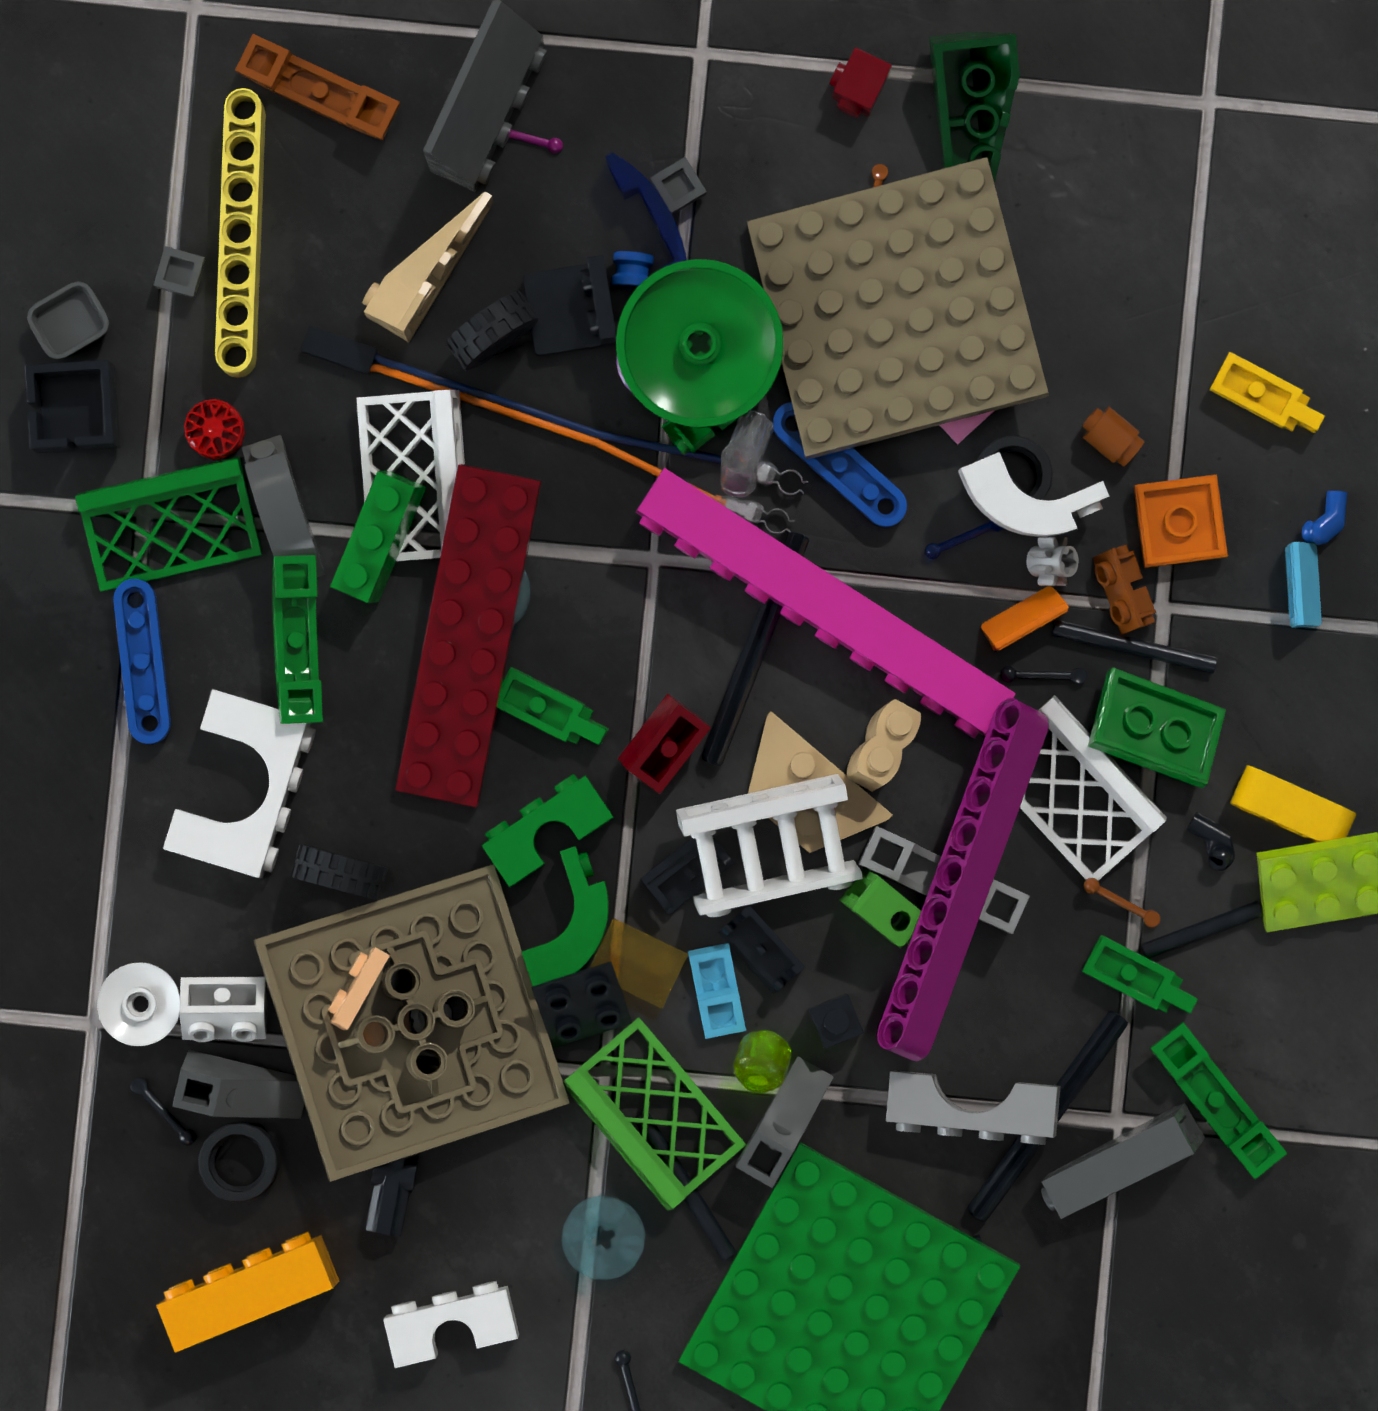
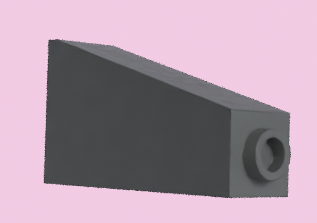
M1185 1101L1049 1173L1042 1180L1044 1186L1041 1189L1043 1199L1051 1211L1056 1210L1062 1219L1193 1155L1205 1137Z

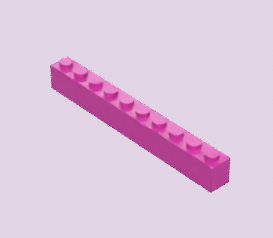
M666 468L660 472L635 513L642 517L639 524L658 536L663 531L677 539L674 545L677 549L694 559L698 554H701L713 563L709 569L728 581H731L733 576L737 577L747 584L744 591L764 604H766L768 599L783 607L780 611L783 617L798 626H801L803 621L818 629L814 635L816 638L836 649L838 644L843 645L853 652L850 659L868 671H871L873 666L888 674L884 681L902 693H906L910 688L922 696L919 702L922 706L941 716L943 711L949 713L957 719L954 726L973 738H976L978 733L986 736L998 705L1008 698H1014L1016 694Z

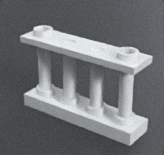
M838 774L677 809L678 825L683 835H691L697 842L706 893L693 896L694 905L699 914H706L708 917H720L729 914L731 908L828 887L830 890H840L850 887L853 884L852 881L863 879L862 872L854 860L844 862L834 809L838 806V802L848 800L846 786ZM813 808L814 811H818L828 866L804 871L794 817L797 815V811ZM772 817L778 822L788 875L763 880L753 826L757 824L756 820ZM732 826L733 829H737L747 884L723 889L712 835L716 833V829Z

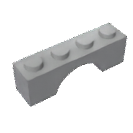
M876 826L858 865L927 896L941 856ZM993 879L979 920L1008 934H1013L1030 896Z
M894 1070L890 1071L886 1122L896 1123L897 1131L920 1133L921 1125L938 1127V1135L962 1137L963 1129L979 1131L980 1139L1004 1141V1133L1021 1135V1143L1046 1145V1137L1054 1138L1057 1133L1060 1086L1017 1082L1008 1097L1000 1105L988 1111L977 1112L963 1109L951 1102L943 1093L936 1074Z

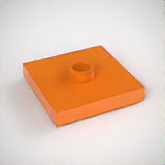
M1217 474L1133 486L1144 568L1228 557Z

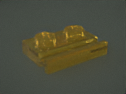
M613 918L590 968L612 961L622 990L663 1008L688 954Z

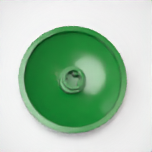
M693 259L673 263L645 279L635 289L624 306L616 336V351L620 370L626 384L635 397L647 409L659 417L672 423L689 427L718 426L738 419L753 409L766 396L775 382L780 370L784 349L783 331L778 312L762 286L747 273L734 266L707 259Z

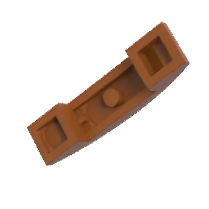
M252 34L235 69L240 75L300 106L380 140L384 139L401 104L399 101L365 85H357L293 55L290 50L255 34Z

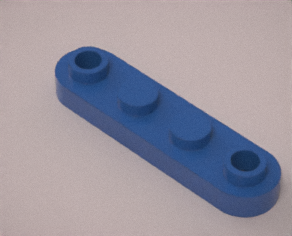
M792 402L778 408L773 418V430L777 438L876 526L884 528L895 526L903 519L907 510V501L904 494L854 448L807 460L799 430L792 432L785 426L788 418L795 417ZM881 500L892 502L893 511L890 514L885 515L878 510V503Z
M128 579L116 588L113 597L128 728L131 735L137 741L145 744H156L163 741L171 730V715L157 596L154 589L145 581ZM134 593H140L143 596V604L138 608H132L129 604V598ZM148 716H154L158 721L157 728L151 732H148L143 725L144 720Z

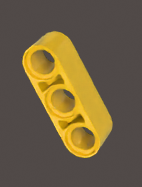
M1246 765L1230 801L1231 805L1315 843L1347 837L1357 816L1355 812L1249 765Z

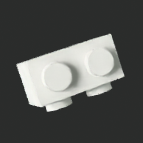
M181 977L179 1015L182 1040L208 1042L215 1039H235L240 1042H249L254 1039H266L267 993L265 977Z

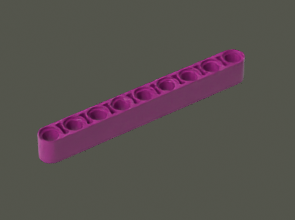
M1014 698L1002 701L994 712L878 1028L877 1039L882 1048L912 1061L924 1059L933 1046L1048 731V718L1044 713Z

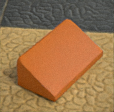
M1047 586L982 623L981 630L993 651L998 652L1068 612L1069 606L1053 587Z

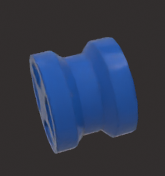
M631 251L613 252V263L616 265V273L611 277L610 286L617 289L635 291L648 278L649 268L653 266L654 256Z

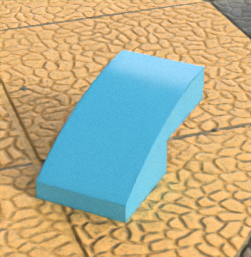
M729 943L688 951L705 1039L746 1031Z

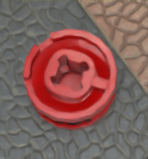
M217 399L204 400L195 405L187 414L184 424L185 437L190 446L201 456L212 460L225 459L236 453L242 446L245 438L244 421L239 412L227 402Z

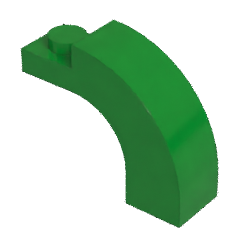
M576 846L560 851L574 896V912L568 927L555 940L521 951L532 987L579 971L596 952L606 930L609 915V898L606 883L602 881L589 886L587 878L594 876L587 852L579 854Z

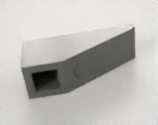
M188 1050L180 1070L172 1107L213 1117L301 1119L305 1103L295 1075Z
M797 1056L735 1164L736 1168L773 1188L834 1076Z

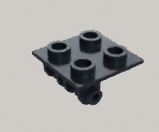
M612 961L531 987L553 1048L632 1023Z

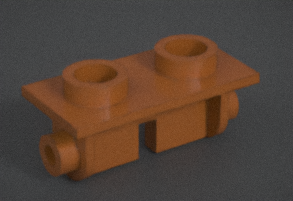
M1126 544L1092 557L1095 564L1096 578L1105 590L1110 604L1111 618L1118 625L1121 635L1155 623L1153 614L1156 613L1147 587L1144 586L1133 590L1131 586L1132 582L1143 578L1134 551L1129 552Z

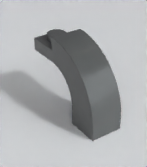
M278 435L242 447L246 462L244 464L273 556L316 555L317 577L325 575L318 545L297 490L282 436Z

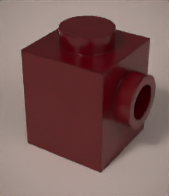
M855 47L846 65L841 62L838 63L829 82V85L835 87L832 99L838 102L837 108L854 117H859L860 113L869 117L891 73L892 64Z

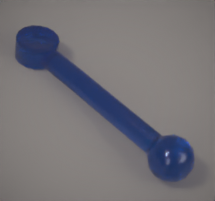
M989 519L988 523L938 545L936 543L928 544L925 547V555L929 559H936L944 550L990 530L995 532L1001 531L1003 527Z

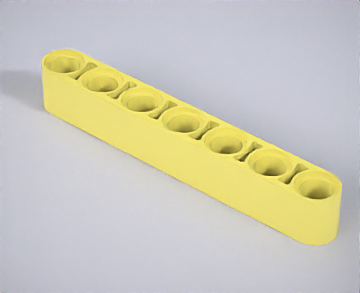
M246 88L232 91L226 98L224 105L215 357L218 365L226 374L236 378L245 377L250 374L255 368L257 360L266 119L265 108L258 95ZM249 101L255 104V112L250 118L238 119L235 117V108L241 102ZM248 142L254 145V152L247 160L240 161L233 157L234 148L238 144ZM240 183L250 184L253 191L249 199L242 202L232 199V190L236 185ZM238 224H246L251 227L250 237L242 243H235L230 240L231 230ZM236 265H245L249 268V277L242 284L229 282V272ZM235 306H244L248 310L245 322L237 326L230 325L227 322V314L230 309ZM233 347H242L246 350V359L243 364L237 367L228 366L225 360L227 352Z

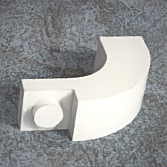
M1000 452L958 470L968 495L985 516L1009 531L1027 536L1046 537L1077 529L1071 513L1077 511L1079 518L1103 509L1100 501L1109 497L1104 482L1101 481L1057 500L1046 501L1032 498L1023 493L1013 483Z

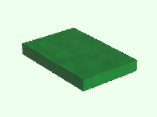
M1112 667L1107 671L1088 747L1203 788L1208 784L1226 709Z

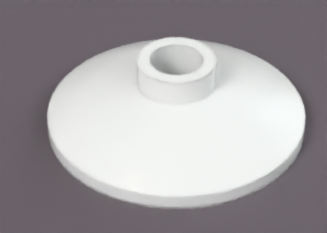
M130 963L121 966L105 979L100 988L97 999L99 1019L105 1030L121 1043L131 1046H146L156 1043L172 1031L179 1018L180 993L178 987L167 972L155 965ZM138 996H144L148 1000V1008L144 1012H139L134 1007V1000Z

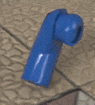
M1326 492L1325 514L1315 522L1306 521L1302 527V537L1307 543L1315 542L1316 545L1326 544L1343 530L1346 516L1347 492Z

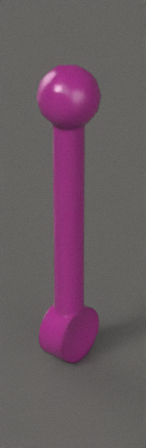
M514 130L511 131L509 136L512 139L546 147L553 154L560 153L563 149V142L559 138L548 140Z

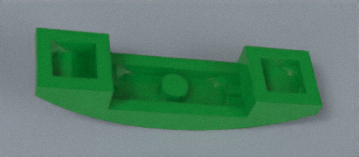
M316 555L273 557V636L280 724L323 722L322 689L318 669L315 597H318Z
M1184 1022L1180 1023L1150 1047L1193 1106L1253 1179L1258 1178L1287 1154L1265 1124L1257 1118L1211 1060L1207 1051Z

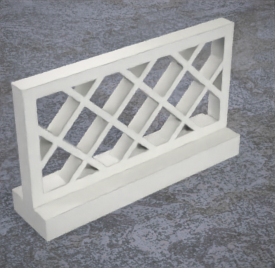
M449 389L356 398L364 502L374 480L373 474L376 475L377 471H380L372 463V453L382 442L398 456L387 471L394 473L404 461L420 475L416 483L422 485L426 481L437 490V502L428 513L418 506L417 512L423 519L410 534L406 535L396 561L440 558L458 464H465L459 390ZM430 401L431 418L420 429L405 414L415 402ZM393 403H405L400 410L392 405ZM383 404L395 415L381 433L369 423V405ZM400 420L417 434L403 452L386 438ZM431 428L433 440L426 435ZM370 432L376 437L372 444ZM422 439L434 450V460L425 471L407 457ZM434 469L436 481L429 476ZM437 511L439 515V522L433 518L434 514ZM428 522L440 532L441 550H426L414 540ZM409 544L417 550L415 552H403Z
M1054 695L1038 710L1048 718V728L1052 732V749H1041L1040 754L1051 755L1050 778L1031 777L1029 783L1050 784L1049 808L1032 807L1025 800V794L1020 808L1085 879L1095 878L1099 881L1145 838L1164 824L1167 817L1109 754L1088 747L1091 734ZM1057 738L1068 750L1057 749ZM1056 755L1074 756L1081 763L1080 780L1055 779ZM1085 769L1096 781L1085 780ZM1055 784L1080 785L1079 809L1054 808ZM1084 786H1101L1109 794L1108 811L1083 809ZM1113 799L1124 811H1113ZM1038 813H1049L1048 824ZM1054 813L1078 815L1077 838H1063L1056 834L1053 830ZM1083 815L1108 816L1107 840L1082 838ZM1112 817H1130L1141 831L1130 841L1111 840ZM1066 843L1077 844V853L1075 854ZM1082 844L1106 845V862L1094 873L1081 861ZM1111 846H1123L1111 857Z

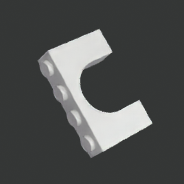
M212 689L200 729L244 742L254 748L261 755L268 769V793L263 804L254 814L238 822L223 823L175 809L163 849L257 878H263L265 871L272 873L279 852L278 848L273 847L277 831L285 832L291 809L285 807L290 791L297 792L303 775V769L297 767L302 752L309 753L316 730L309 728L311 723L280 724L279 709Z

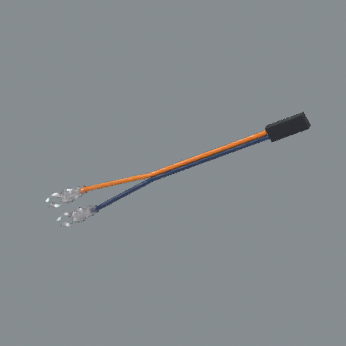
M310 325L300 350L302 353L370 375L371 372H379L431 391L459 390L461 401L593 445L657 477L662 471L661 469L602 440L683 456L676 446L600 431L383 357L378 353L377 348ZM697 450L694 454L688 452L684 455L685 457L724 464L737 474L749 477L755 483L762 486H772L773 483H776L780 491L786 495H795L799 491L804 495V492L801 489L795 493L784 492L779 482L774 481L776 473L782 476L786 472H794L800 476L803 484L808 483V481H803L799 472L786 470L780 474L775 465L763 460L753 461L731 455L726 457ZM694 486L753 525H759V522H764L766 529L772 534H782L786 530L791 532L789 529L773 532L769 530L764 520H760L763 512L768 515L773 511H781L787 516L789 522H795V520L790 521L788 514L782 509H772L767 513L764 511V506L752 500L742 501L731 496H720L717 494L714 496Z

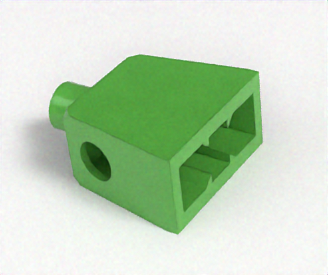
M864 868L861 871L863 879L853 881V884L840 897L839 901L900 949L906 943L909 945L921 910L881 877ZM899 912L900 916L898 921L894 924H891L892 916L895 913Z

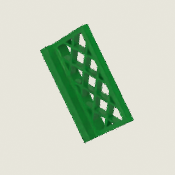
M238 456L98 488L75 495L78 511L81 512L100 592L117 588L128 579L149 581L262 555L243 475L244 470L241 457ZM236 484L240 502L231 515L211 501L219 488ZM212 490L207 499L197 494L199 492ZM190 495L203 503L192 524L171 512L177 499L181 496ZM172 499L167 508L156 503ZM149 504L163 513L151 533L130 521L138 506ZM207 507L228 519L217 539L195 527ZM131 508L126 518L116 512ZM241 508L243 510L245 523L236 518ZM108 513L122 522L111 542L96 534L92 517ZM167 516L188 529L177 548L172 547L155 536ZM232 523L248 531L251 548L234 551L221 543ZM126 526L148 538L136 558L115 546ZM192 532L213 544L204 559L193 560L180 552ZM151 541L173 553L164 568L154 570L140 561ZM98 542L107 547L102 557ZM217 547L226 552V554L211 557ZM112 550L132 562V565L124 577L107 581L103 563ZM176 557L187 562L171 566ZM136 566L146 571L131 575Z

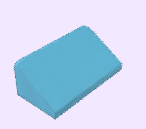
M1292 542L1285 547L1290 626L1292 628L1318 627L1322 623L1317 546L1314 543Z

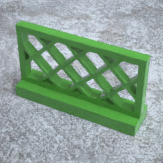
M640 1017L563 1081L567 1092L667 1211L674 1209L687 1195L746 1145ZM636 1030L648 1043L647 1060L623 1058L625 1039ZM618 1046V1057L606 1056ZM653 1050L663 1061L653 1060ZM599 1061L616 1062L615 1086L599 1085L588 1071ZM623 1063L646 1065L644 1089L621 1087ZM652 1066L668 1067L675 1075L673 1092L650 1090ZM680 1082L689 1091V1093L679 1092ZM604 1091L615 1092L614 1102ZM620 1093L644 1094L643 1119L624 1116L619 1110ZM650 1095L673 1097L671 1121L648 1119ZM679 1098L695 1099L701 1106L700 1124L677 1122ZM707 1114L716 1125L706 1124ZM631 1123L642 1124L641 1135ZM647 1124L671 1126L669 1151L652 1149L646 1142ZM677 1127L700 1129L698 1153L675 1151ZM706 1130L722 1131L733 1145L721 1155L704 1154ZM658 1155L669 1156L668 1167ZM674 1156L698 1158L696 1177L685 1186L673 1174ZM704 1159L714 1160L703 1170Z

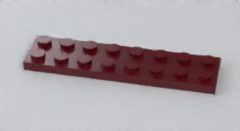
M458 464L396 791L472 807L479 805L542 480Z

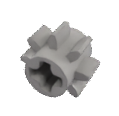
M1039 537V546H1033L1027 555L1028 571L1031 575L1038 577L1039 586H1066L1067 577L1073 576L1078 568L1079 559L1076 550L1072 546H1066L1067 537Z

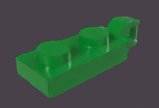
M510 667L502 683L498 703L499 709L564 742L570 741L578 744L582 736L600 745L609 728L590 719L594 710L585 706V703L514 667Z
M1103 935L1099 936L1081 971L1127 996L1167 1013L1170 1005H1173L1191 1014L1198 998L1179 989L1183 979L1176 976L1175 972Z

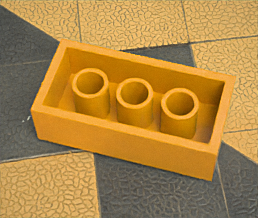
M305 1232L286 1240L285 1243L281 1244L283 1250L272 1254L270 1247L263 1249L242 1260L243 1267L233 1270L231 1263L208 1272V1274L203 1276L205 1282L195 1286L193 1280L190 1279L163 1292L165 1299L156 1306L174 1352L176 1353L333 1289L338 1284L339 1278L322 1236L319 1235L311 1239L309 1232Z

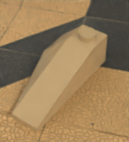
M487 192L482 193L388 273L380 285L374 282L362 302L367 306L364 310L366 317L405 341L410 342L494 203L492 195Z

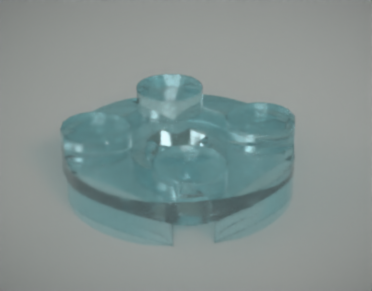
M597 1195L581 1201L572 1209L563 1226L562 1246L569 1263L590 1279H614L624 1275L636 1265L643 1252L645 1229L641 1217L630 1204L616 1197ZM599 1226H602L605 1231L612 1229L615 1232V1236L610 1240L612 1246L608 1249H605L602 1245L595 1246L592 1242V1239L596 1237L595 1229Z

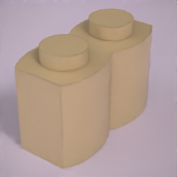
M897 699L880 708L869 721L865 742L855 750L849 760L847 778L871 792L887 784L900 767L902 749L911 743L918 732L921 713Z

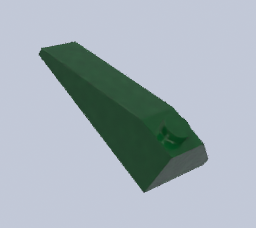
M963 32L930 36L931 66L943 167L948 168L987 157L995 184L1003 140L1011 116V106L1020 78L1016 34Z

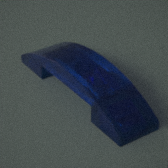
M614 153L605 156L606 164L624 200L640 193L674 260L662 266L661 269L673 263L686 261V253L679 229L657 190L646 177L623 158Z

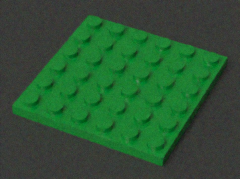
M799 1142L678 1362L766 1411H939L1018 1272L1020 1264Z

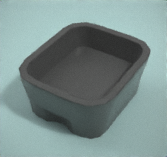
M80 281L70 283L35 303L29 309L27 316L29 326L42 349L49 357L58 360L70 356L103 337L107 333L109 326L106 312L88 284Z

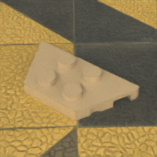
M772 711L767 715L748 794L838 774L845 783L848 800L838 802V806L834 808L840 840L891 818L893 814L859 785L848 779L846 774ZM813 808L797 811L794 821L799 845L808 853L823 848L824 841L818 811H814ZM772 817L768 818L778 826L777 820H774Z

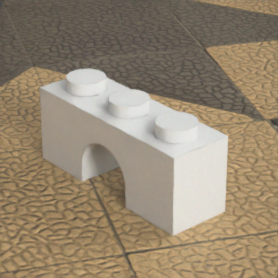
M497 1281L472 1287L474 1294L457 1297L456 1291L432 1296L433 1304L417 1307L416 1301H409L391 1306L392 1314L386 1315L383 1320L394 1367L398 1368L436 1359L438 1351L435 1342V1332L439 1325L449 1320L461 1321L471 1329L476 1348L518 1339L519 1331L508 1286L498 1288Z

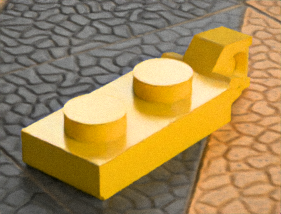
M1231 352L1228 353L1209 389L1213 393L1268 422L1293 431L1297 424L1316 433L1325 415L1307 406L1310 397L1303 394L1302 389Z

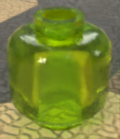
M760 1030L750 1032L739 1043L734 1060V1074L737 1080L747 1090L755 1093H766L781 1087L790 1066L791 1048L786 1040L773 1031Z

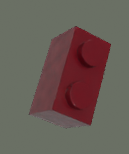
M667 693L618 757V760L629 772L661 794L711 727L700 716Z

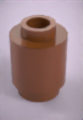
M1110 406L1104 411L1097 407L1082 424V427L1087 430L1083 439L1112 463L1117 461L1123 467L1136 455L1145 442L1138 436L1140 431Z

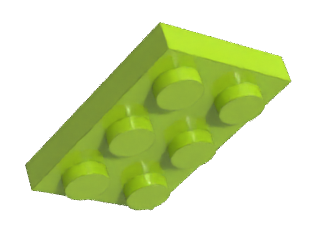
M1378 832L1256 853L1263 924L1266 932L1378 914Z

